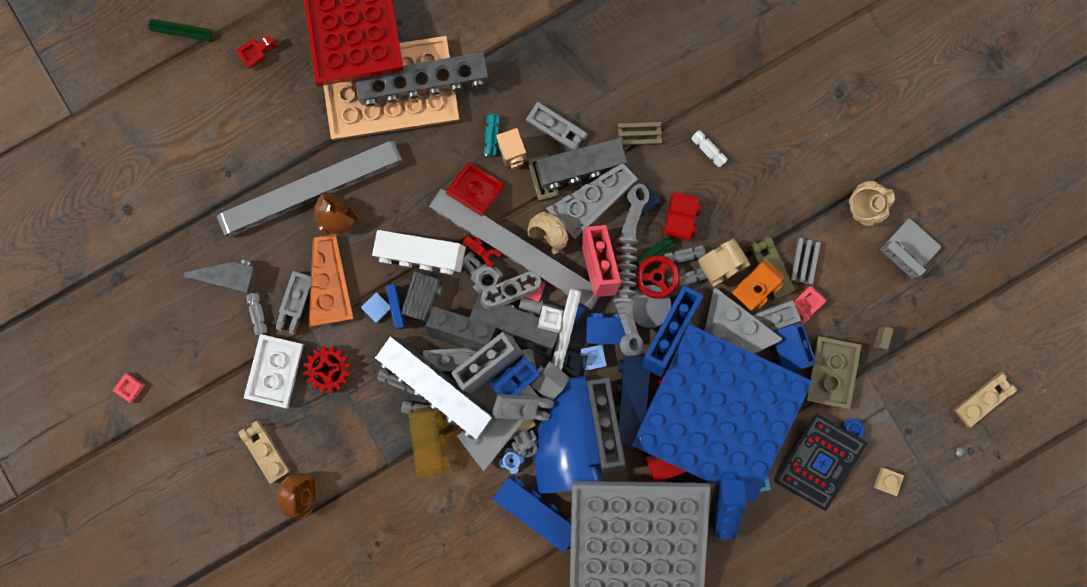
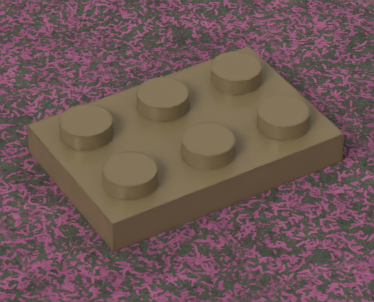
M817 336L813 353L816 364L811 366L809 380L813 382L805 396V401L850 409L862 345Z

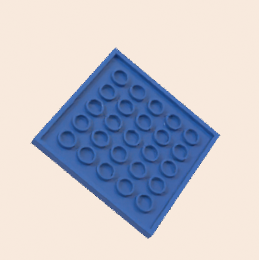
M688 324L632 442V446L719 487L722 479L744 480L746 499L755 502L813 381Z

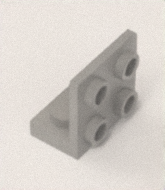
M907 219L882 246L880 251L913 279L920 277L926 271L924 266L939 251L941 246L914 221Z

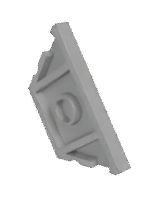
M715 287L707 317L706 332L753 354L782 342L783 339Z

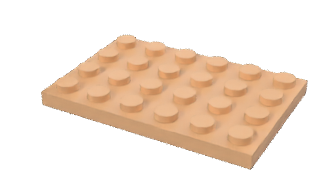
M446 36L400 43L403 66L450 58ZM442 73L438 79L446 81L450 75ZM420 77L417 80V84H426L428 78ZM355 80L324 86L332 141L460 121L456 93L451 92V90L442 91L441 94L431 96L428 93L421 95L417 99H408L406 97L400 98L395 103L383 101L378 102L376 106L366 107L361 105L358 100ZM406 81L397 82L396 88H404ZM377 85L374 91L382 92L385 85Z

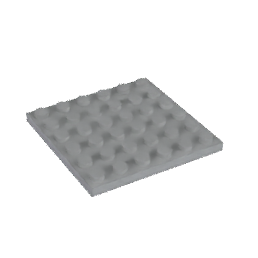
M572 481L570 587H704L710 501L709 483Z

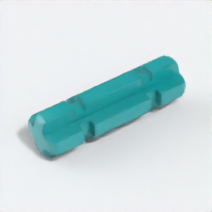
M496 114L487 116L488 126H486L485 144L487 146H484V155L489 157L497 155L495 144H498L496 135L499 132L497 124H499L500 117Z

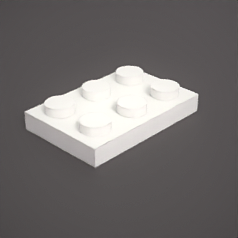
M260 334L244 398L288 408L304 344Z

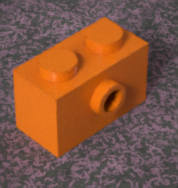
M764 258L735 287L732 293L752 311L756 306L760 308L768 300L766 296L771 291L776 293L783 286L781 281L784 275L770 261Z

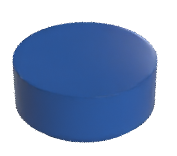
M581 303L578 305L574 325L579 322L587 308Z

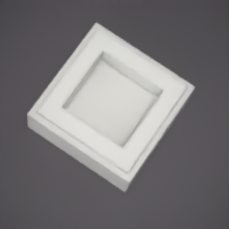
M542 306L538 328L559 333L564 310Z

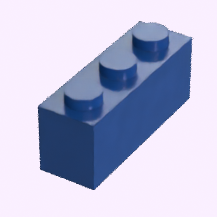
M721 480L712 512L713 538H720L721 540L736 538L746 507L744 480Z

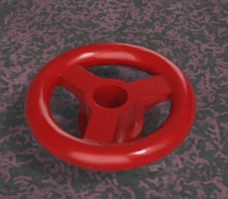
M655 255L646 258L641 262L636 271L638 288L644 295L653 299L668 297L676 290L679 284L678 268L672 260L665 256ZM662 262L659 269L652 270L650 274H643L644 269L649 264ZM668 266L673 273V281L669 288L665 284V270ZM654 274H661L662 279L655 281L653 279ZM649 280L652 285L659 286L662 292L650 291L645 287L643 281Z

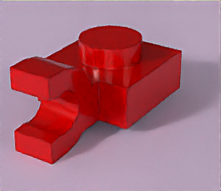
M267 35L258 43L254 38L237 48L236 51L245 66L251 69L267 58L264 54L265 51L273 50L278 45L270 35Z
M467 236L463 241V245L482 258L491 268L494 264L489 261V257L496 255L500 258L502 255L497 250L491 249L486 251L483 248L485 244L475 236L473 239Z

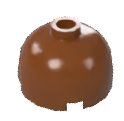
M328 193L321 194L313 209L315 221L319 224L317 227L326 234H329V232L334 234L345 233L354 225L358 216L351 207H348L347 210L341 204L342 200Z
M300 473L287 476L276 489V500L279 509L285 515L301 520L307 518L312 512L313 508H310L312 499L316 501L318 495L316 479L311 478V475Z

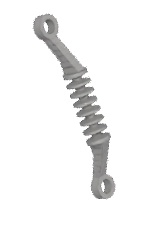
M635 184L627 191V198L631 203V207L621 235L616 239V243L622 245V247L616 248V252L622 255L615 257L616 261L622 262L621 264H616L617 269L621 270V272H618L621 279L619 287L621 288L616 293L620 298H615L613 303L616 305L626 334L620 342V348L626 356H637L643 350V341L636 330L632 315L635 300L629 298V296H633L636 293L629 289L636 286L635 282L629 281L636 278V274L630 271L637 268L636 265L630 264V262L637 261V257L631 255L637 253V249L631 246L638 243L635 234L637 222L639 221L644 204L649 200V191L643 184ZM636 190L640 193V200L636 197ZM630 340L634 343L633 351L629 347Z

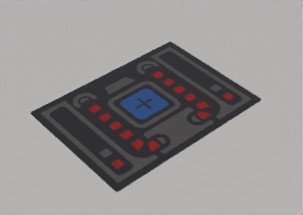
M815 413L775 479V483L820 509L827 511L868 443Z

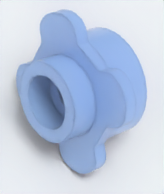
M507 448L504 457L499 460V466L505 467L510 470V473L515 474L518 472L520 463L524 462V456L519 457L512 448Z

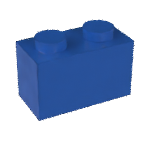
M591 313V317L586 318V344L620 345L622 337L626 335L619 314H613V318H604L603 313Z
M803 322L773 331L783 339L782 342L773 345L777 349L779 355L778 362L781 367L790 371H796L816 364Z

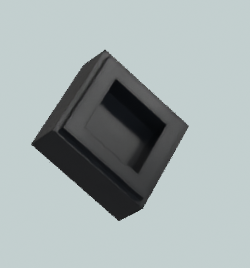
M571 348L567 349L562 370L578 377L583 376L588 355Z

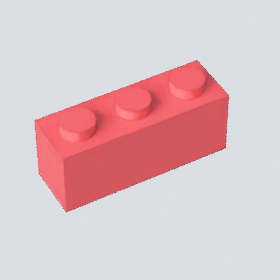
M606 225L585 227L580 242L594 297L616 295L621 280Z

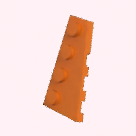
M336 234L314 237L312 245L309 328L352 320L353 314Z

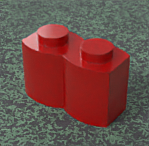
M678 192L672 193L663 236L685 241L695 237L697 224H694L695 216L700 215L702 203H699V197Z

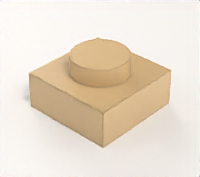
M881 467L874 488L897 496L904 475Z

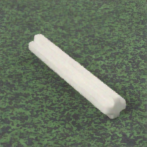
M570 289L552 359V364L561 371L581 297V291L577 289Z

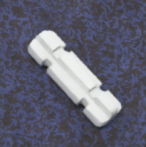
M697 131L692 136V141L696 145L699 144V148L710 159H713V162L718 167H721L727 161V157L723 153L720 154V150L709 139H706L701 131Z

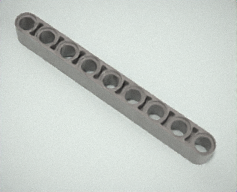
M389 141L217 215V219L225 237L234 236L319 199L321 194L335 193L401 164L403 160L395 142Z
M439 190L429 205L430 209L472 236L477 237L494 250L499 251L524 269L534 272L540 276V279L565 295H569L570 289L580 290L581 297L579 303L590 310L593 308L599 297H594L589 281L484 215L480 216L445 194V190Z

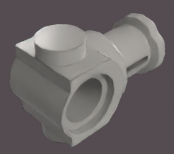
M473 251L468 253L463 259L462 267L472 275L470 279L475 283L473 289L480 296L485 289L497 285L501 281L503 274L496 267L491 268L487 264L482 265L475 257ZM485 277H491L494 279V282L490 286H485L482 284V280Z

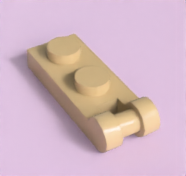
M1003 372L994 376L954 409L967 427H972L1003 400L1017 391V388L1006 380L1007 376ZM997 385H1000L1003 389L999 393L995 389Z
M259 420L253 422L252 426L248 429L244 428L238 432L270 484L291 472ZM257 433L260 439L254 442L251 436Z

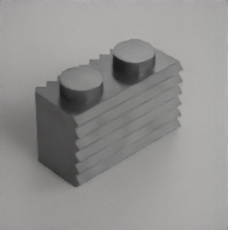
M414 272L401 314L427 322L433 307H436L434 306L435 298H440L443 285H440L441 281L437 278Z

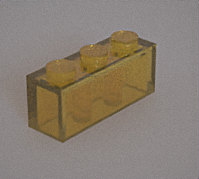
M432 407L411 409L408 415L417 479L444 476L446 469L449 468L448 456L443 454V447H446L445 434H441L440 426L443 425L442 412H438Z

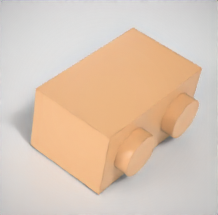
M515 128L496 135L498 147L506 168L516 169L523 166V162L527 161L526 151L518 129Z

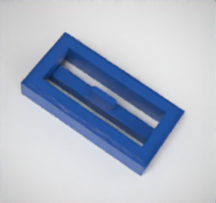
M395 284L387 285L386 290L394 327L396 329L406 328L404 316L401 314L402 307L397 286Z

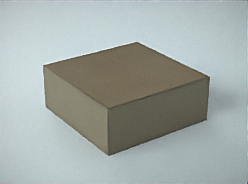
M886 326L879 327L873 348L881 351L888 350L894 329Z

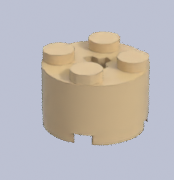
M734 238L698 260L701 269L713 287L751 265Z

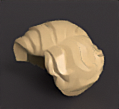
M866 181L859 184L849 199L853 218L865 226H875L882 223L888 218L889 209L895 201L894 192L892 189L885 188L874 181Z
M542 212L530 219L527 229L529 237L533 239L545 238L553 247L551 249L553 254L559 253L566 246L568 241L566 226L558 217L551 213Z

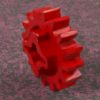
M321 346V352L314 349V356L307 355L310 362L303 364V366L308 368V371L303 372V375H309L310 377L306 382H313L312 389L314 390L320 387V393H325L326 388H328L329 393H334V387L341 390V383H348L345 377L352 375V373L347 371V368H350L352 364H346L345 362L349 357L347 355L342 357L343 350L341 349L335 352L334 346H330L329 351H327L326 346ZM330 355L336 357L340 363L333 362ZM320 358V363L317 367H314L316 361ZM327 366L336 367V369L329 371V375L325 372H319V370H323ZM341 371L340 377L335 381V376ZM315 376L322 377L325 384L318 381Z

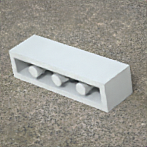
M377 230L372 256L379 258V262L391 265L392 261H396L402 267L412 268L413 264L419 265L421 270L432 272L433 268L440 269V273L453 275V272L461 273L466 247L459 243Z

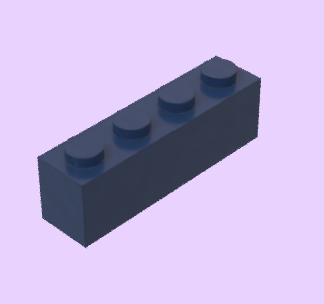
M624 355L623 359L619 360L618 372L622 373L621 381H617L616 394H620L619 403H615V413L618 416L617 423L621 444L632 445L647 412L650 371L642 367L644 357Z

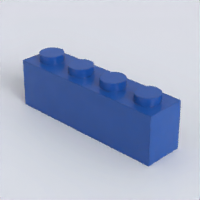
M683 285L644 357L643 368L662 377L688 324L691 323L703 298L702 294Z
M508 476L492 500L564 553L571 544V517H563L559 514L561 510L551 502L547 505L541 500L543 498L541 494L534 489L529 491L523 487L525 483L518 477L514 476L512 479Z

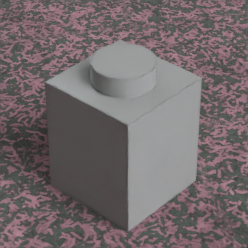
M549 361L544 368L542 366L538 367L537 371L541 375L532 382L531 386L545 398L553 401L564 389L570 377Z

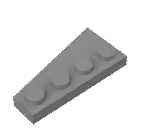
M622 163L546 209L563 221L567 232L577 240L583 234L585 227H590L639 179Z
M530 385L518 394L539 398ZM496 419L484 438L471 439L463 432L457 435V437L484 471L524 420Z

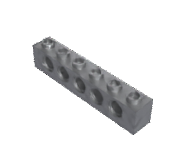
M483 52L405 65L404 71L355 80L358 100L361 105L366 107L376 106L378 102L383 101L395 103L400 98L406 97L408 99H417L421 95L428 93L431 96H435L446 90L458 92L463 90V87L472 86V88H480L489 83ZM464 69L471 71L468 77H461L459 74ZM447 73L450 76L446 81H440L438 79L439 75ZM420 77L428 78L427 83L424 85L417 84V80ZM406 81L404 88H396L397 82ZM377 85H385L382 92L374 91Z

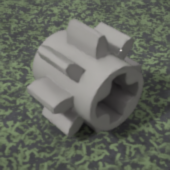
M521 430L515 434V442L511 443L519 457L522 455L524 457H531L537 452V435L532 430L530 432Z

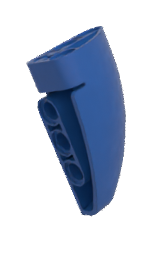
M585 375L570 377L564 389L553 399V407L546 408L545 410L550 413L549 420L541 421L537 431L536 446L538 449L534 454V464L539 494L572 491V481L602 482L599 465L600 456Z

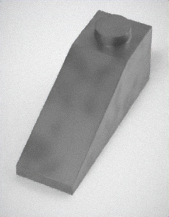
M240 260V263L229 262L184 272L183 277L250 294L253 293L259 269L253 267L252 262Z

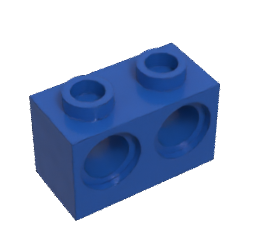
M523 354L490 380L489 383L497 394L518 395L541 374Z

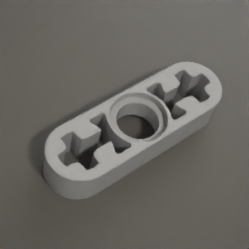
M529 271L489 287L482 292L481 305L487 310H494L533 294L539 289L541 283L540 276ZM527 279H529L530 281H535V282H534V285H533V286H531L530 284L525 285L526 282H527ZM507 286H513L516 288L517 293L510 296L505 293L504 289ZM488 295L492 298L496 297L494 303L490 300L486 301Z

